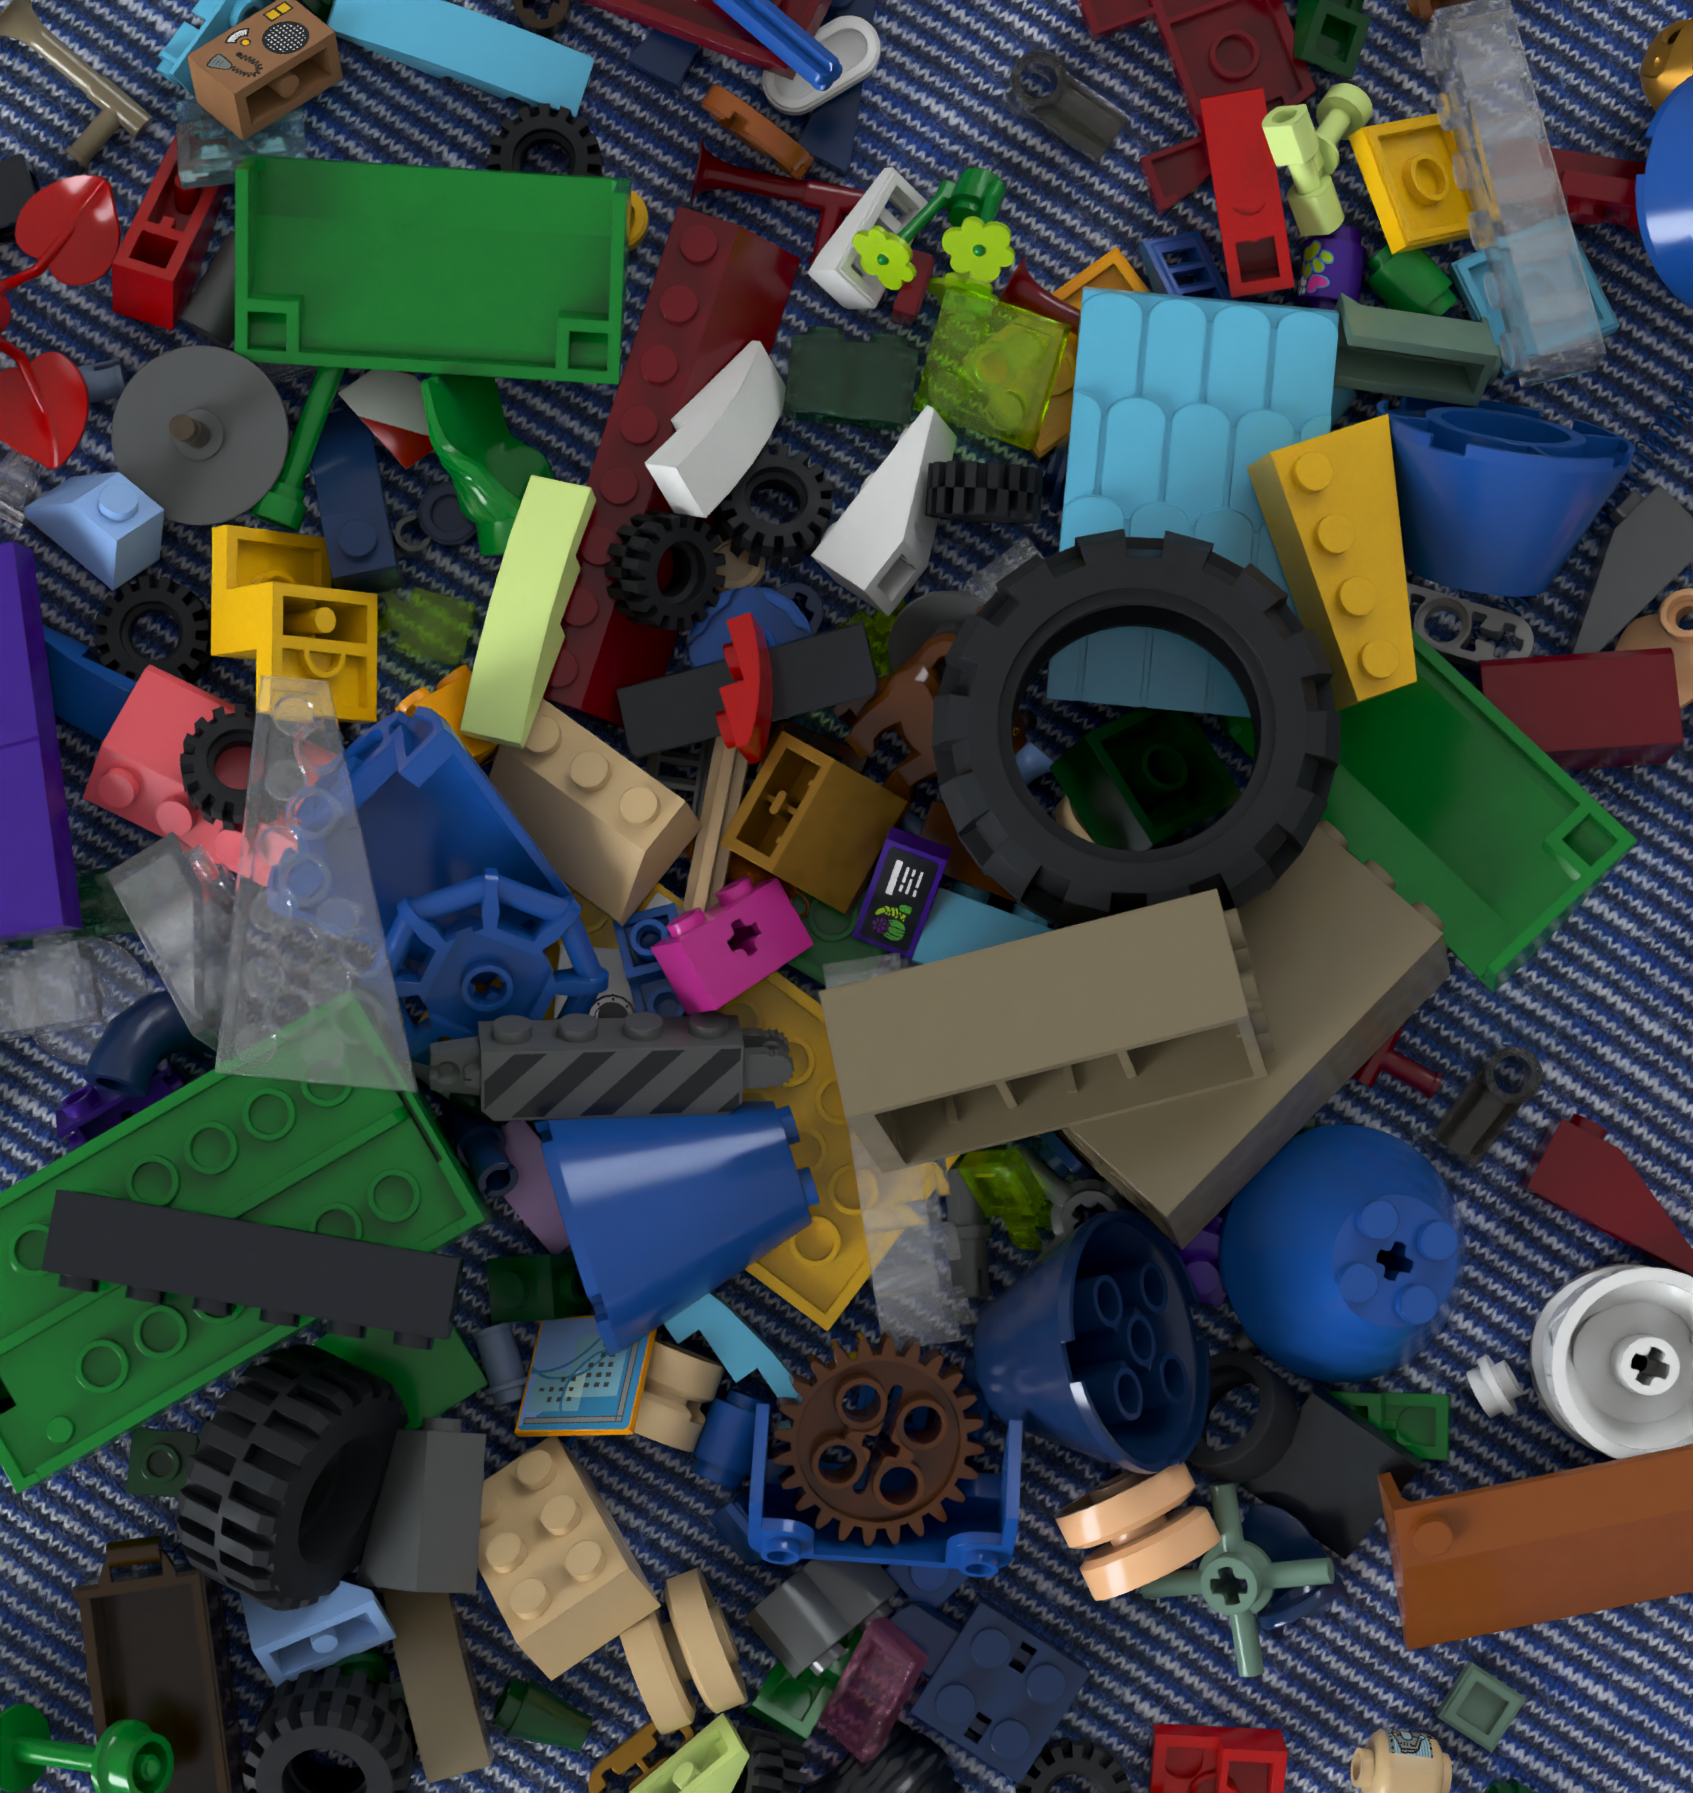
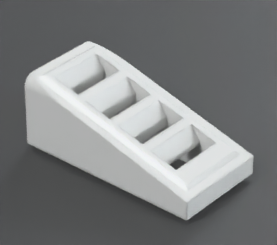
M893 167L884 168L822 248L808 271L809 276L846 309L876 308L886 287L878 280L877 275H870L863 270L860 264L862 256L855 250L852 238L858 231H869L875 223L882 226L887 232L897 235L928 202ZM888 200L903 214L899 221L885 208ZM914 238L908 243L909 246L913 242Z

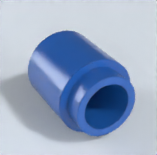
M732 1388L729 1389L726 1399L715 1396L714 1400L710 1403L705 1417L706 1421L694 1452H692V1455L697 1457L692 1472L713 1482L741 1489L745 1476H751L756 1403L765 1404L766 1401ZM769 1416V1429L773 1421L771 1416Z

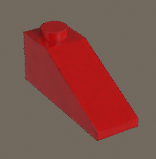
M179 127L112 261L114 313L172 331L174 330L196 284L239 155V145Z

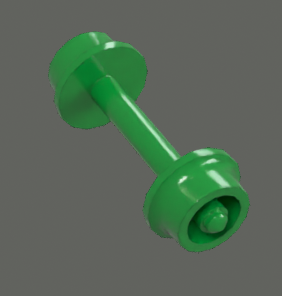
M28 1704L10 1705L3 1711H0V1789L11 1793L25 1791L37 1782L46 1766L90 1772L95 1793H164L170 1784L174 1770V1755L171 1745L164 1736L152 1732L149 1726L136 1719L116 1721L104 1731L96 1746L51 1740L47 1719L39 1709Z

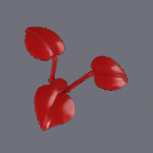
M76 175L58 180L35 193L26 202L16 221L15 239L23 252L39 260L32 267L4 280H0V351L11 357L18 366L0 371V439L11 449L36 460L50 470L63 466L82 440L90 406L87 384L75 363L64 354L46 352L29 362L22 350L3 338L1 333L7 328L11 318L10 304L5 295L8 291L41 276L48 268L59 282L70 286H82L96 282L112 268V261L120 247V224L110 183L104 177L95 175Z

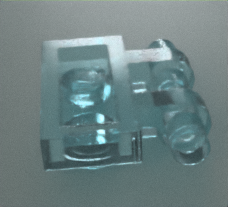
M196 99L176 101L178 173L182 189L235 183V169L247 155L308 158L306 125L303 115L305 113V103L245 141H242L200 106Z

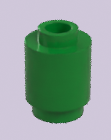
M1387 244L1366 263L1374 273L1365 282L1389 309L1441 316L1458 300L1455 294L1448 288L1453 282L1422 248L1392 255Z

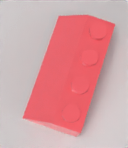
M149 664L141 674L100 747L83 799L268 888L270 873L280 845L286 843L293 847L298 837L297 829L303 824L295 815L311 790L339 756L293 734L297 743V753L299 754L300 783L298 792H293L292 794L293 803L289 809L285 811L283 808H280L278 810V820L268 825L265 818L257 821L258 829L246 831V823H236L235 831L223 829V822L218 819L212 825L203 819V813L200 808L195 811L189 803L188 793L184 791L180 754L184 753L183 741L187 733L191 735L195 733V722L202 716L209 722L213 719L212 710L222 706L224 707L225 714L235 713V705ZM244 746L226 750L220 755L215 765L217 778L224 785L233 789L253 787L263 778L266 771L264 758L256 750Z

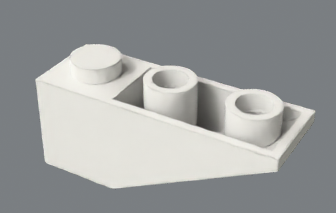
M929 405L924 408L914 422L910 423L903 430L896 446L876 472L870 474L865 479L859 494L839 520L826 530L821 543L811 554L836 583L888 617L928 566L938 518L925 515L929 463L937 461H952L957 441L956 435L935 409Z

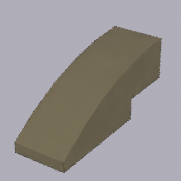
M382 1588L387 1616L394 1626L397 1636L392 1639L427 1783L430 1784L491 1766L495 1755L479 1702L478 1693L480 1690L453 1594Z

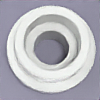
M1487 1354L1478 1358V1366L1467 1371L1466 1375L1476 1398L1486 1414L1492 1418L1502 1412L1507 1416L1516 1413L1517 1407L1514 1399L1522 1395V1390L1505 1360L1494 1364Z

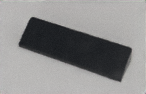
M863 621L768 647L773 681L771 722L868 697L880 691L881 681ZM726 659L617 688L616 691L627 742L633 759L721 736L716 712L724 710L725 707L719 688L735 683Z

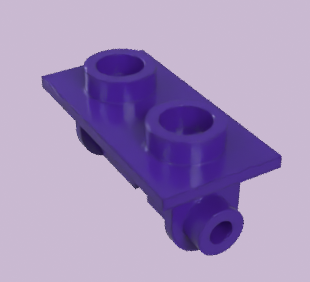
M168 1056L155 1069L145 1097L135 1098L117 1095L98 1087L95 1088L92 1084L83 1086L68 1095L60 1105L62 1109L56 1112L57 1135L61 1139L74 1131L73 1134L67 1137V1141L71 1149L75 1150L125 1121L122 1114L131 1109L134 1114H137L187 1085V1083L178 1071L167 1076L172 1072L170 1057Z

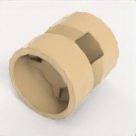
M655 1338L634 1433L676 1449L694 1452L706 1421L700 1406L702 1403L714 1400L725 1371V1366L708 1357Z

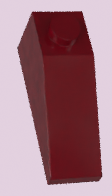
M1573 1113L1569 1122L1564 1119H1551L1516 1187L1667 1267L1693 1277V1249L1623 1152L1616 1146L1604 1141L1608 1130Z

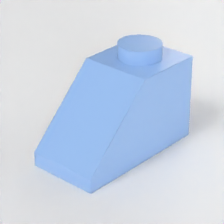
M120 472L70 477L24 508V516L113 591L160 559L164 509Z
M341 1580L340 1586L329 1595L319 1596L317 1603L288 1611H275L240 1593L252 1651L276 1688L287 1679L290 1681L297 1680L301 1672L311 1669L316 1672L335 1664L344 1657L361 1653L397 1637L394 1626L372 1590Z

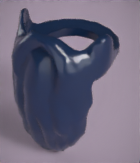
M1252 1504L1249 1508V1513L1244 1516V1521L1241 1523L1244 1540L1260 1547L1268 1555L1271 1562L1328 1558L1324 1549L1314 1539L1305 1525L1287 1510L1278 1508L1274 1504ZM1334 1569L1335 1578L1333 1584L1275 1588L1270 1601L1263 1609L1257 1612L1260 1626L1262 1629L1267 1630L1273 1639L1280 1640L1283 1636L1285 1625L1293 1623L1302 1617L1311 1618L1318 1613L1329 1610L1335 1597H1339L1348 1608L1351 1607V1600L1341 1576Z

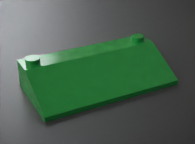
M247 155L235 169V353L251 362L619 385L629 254L632 179Z
M1411 627L1417 682L1336 711V713L1341 714L1339 765L1335 770L1328 795V806L1321 818L1331 823L1345 837L1349 844L1346 850L1362 864L1368 859L1379 864L1395 881L1397 886L1393 890L1406 902L1412 905L1416 900L1421 901L1441 919L1445 925L1441 932L1444 933L1448 950L1494 993L1547 942L1637 844V839ZM1219 715L1220 729L1254 761L1255 743L1251 718Z

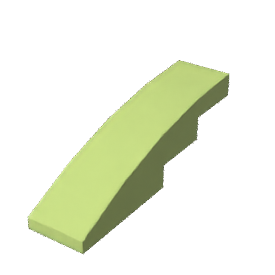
M535 475L530 476L508 539L485 618L460 728L463 736L524 749L565 638L560 623L581 569L576 553L596 503L591 487Z

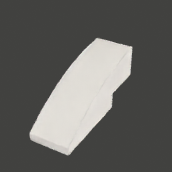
M752 340L671 419L676 432L644 463L674 513L707 518L740 481L768 441L782 413L788 389L760 341Z

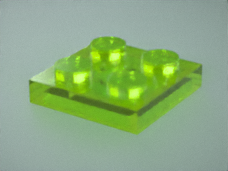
M958 286L947 288L913 409L922 412L929 405L945 421L1026 450L1034 448L1037 445L1071 326Z

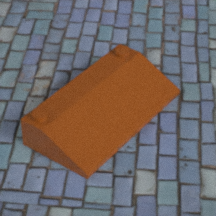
M1693 1444L1413 1502L1401 1497L1390 1472L1377 1475L1404 1644L1407 1650L1693 1592Z

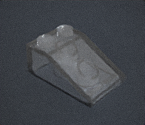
M171 832L110 870L106 875L192 1036L230 1060L248 1049L246 919L235 901L243 893L237 880L223 862L216 865L201 844L192 848L174 832Z

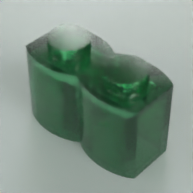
M809 326L807 328V335L792 336L783 406L784 418L821 424L848 425L886 432L902 433L905 428H910L919 350L907 348L908 339L891 334H871L869 343L844 340L845 332L843 330L826 326Z

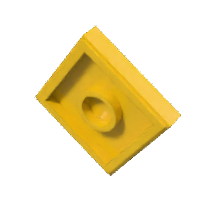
M1450 111L1366 126L1348 136L1392 255L1477 237L1494 228Z

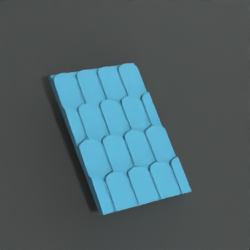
M1083 286L1059 552L1075 546V537L1119 529L1125 530L1126 537L1164 538L1166 530L1214 543L1212 550L1214 553L1243 568L1252 563L1289 595L1286 603L1300 621L1246 467L1269 452L1330 433L1339 312L1328 309ZM1138 626L1101 630L1069 644L1053 656L1048 663L1046 698L1076 700L1090 703L1251 718L1245 698L1227 669L1201 646L1178 634L1165 630Z

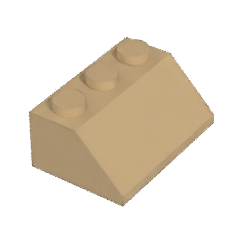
M543 698L524 749L500 744L489 775L490 781L565 884L621 926L626 923L702 828L701 823L684 799Z

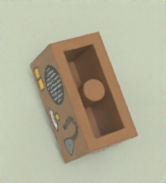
M276 0L187 55L197 103L242 141H245L343 79L335 31L296 0Z

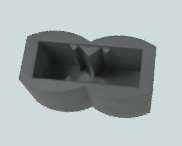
M812 1559L761 1601L745 1619L794 1679L808 1668L818 1677L847 1652L839 1642L856 1627L866 1636L894 1612L887 1601L900 1588L878 1563Z

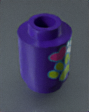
M1340 225L1338 229L1329 235H1315L1304 241L1295 297L1296 304L1307 308L1334 310L1340 292L1359 303L1367 251L1361 245V231Z

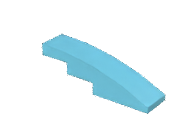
M334 0L326 23L327 26L335 31L336 36L438 79L448 76L501 99L514 97L538 108V104L550 103L551 110L559 111L560 106L571 110L574 118L577 115L595 60L594 57L535 33L444 0Z
M713 1291L664 1323L677 1344L700 1330L736 1383L755 1369H758L777 1398L790 1397L797 1399L799 1394L795 1391L789 1379L792 1371L777 1352L726 1301Z

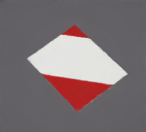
M370 370L338 392V395L401 465L407 469L434 450L429 439L428 424L420 388L421 382L412 372Z

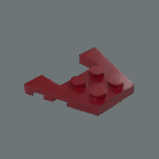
M1076 0L1092 42L1151 20L1155 22L1198 137L1143 156L1139 160V167L1158 216L1168 213L1212 178L1200 98L1263 87L1268 114L1278 106L1305 104L1316 92V87L1307 64L1294 58L1295 32L1282 0Z

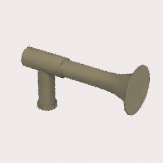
M12 0L1 12L0 36L19 40L38 52L85 92L87 98L101 109L100 113L72 146H68L64 150L85 169L89 167V162L119 126L135 139L140 137L150 126L153 116L104 75L101 76L53 35L39 20L33 10L31 0Z

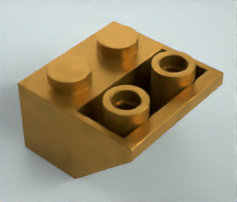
M782 731L719 844L849 916L876 869L890 827L898 829L911 803L832 757Z

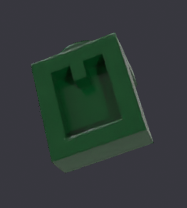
M147 1428L135 1429L132 1432L126 1493L179 1498V1491L185 1487L187 1481L184 1471L190 1455H195L198 1448V1435L193 1432Z

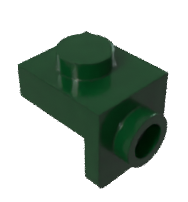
M573 1252L487 1259L491 1323L557 1320L584 1316L590 1313V1300L586 1295Z

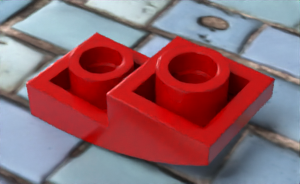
M751 612L726 620L732 642L724 644L723 651L735 683L719 688L725 709L716 712V719L726 747L728 749L736 747L748 763L753 764L763 760L769 738L773 708V681L770 655L764 630Z

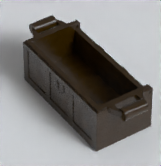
M160 1535L107 1542V1559L102 1567L101 1575L92 1576L73 1587L74 1601L77 1600L80 1607L87 1662V1683L90 1685L97 1742L104 1731L116 1721L136 1719L147 1724L152 1732L164 1736L171 1745L174 1755V1770L170 1784L164 1793H249L248 1787L244 1786L243 1779L245 1760L222 1584L198 1572L196 1567L190 1563L175 1565L171 1557L163 1549ZM162 1561V1567L114 1574L112 1572V1568Z

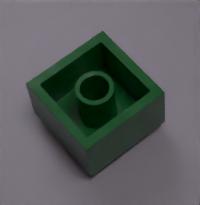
M1141 707L1083 735L1049 767L1096 844L1119 850H1155L1181 843L1211 827L1233 807L1242 795L1192 713L1185 711Z

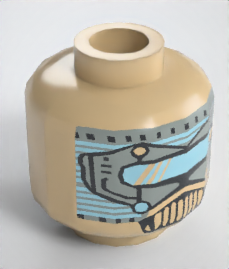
M1380 1728L1370 1736L1365 1748H1357L1353 1754L1351 1782L1354 1787L1361 1788V1793L1450 1792L1452 1765L1449 1754L1442 1752L1438 1741L1426 1733Z

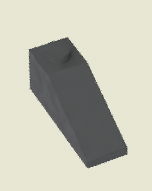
M1658 485L1645 497L1635 489L1608 515L1616 525L1601 540L1563 655L1600 652L1693 560V517L1661 485Z

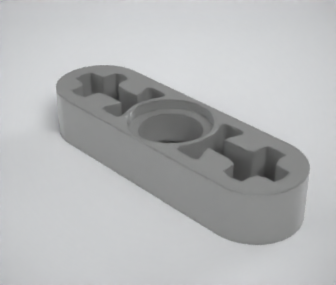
M1407 583L1410 615L1412 614V603L1417 602L1421 604L1415 614L1414 630L1447 661L1478 670L1479 660L1499 659L1495 657L1494 645L1476 639L1475 642L1476 651L1465 650L1472 639V622L1474 620L1483 622L1480 626L1481 636L1500 640L1504 631L1515 634V644L1522 649L1520 652L1510 650L1505 659L1533 657V632L1529 624L1521 617ZM1440 611L1452 612L1462 622L1460 634L1454 640L1445 643L1432 640L1425 632V624L1428 618Z

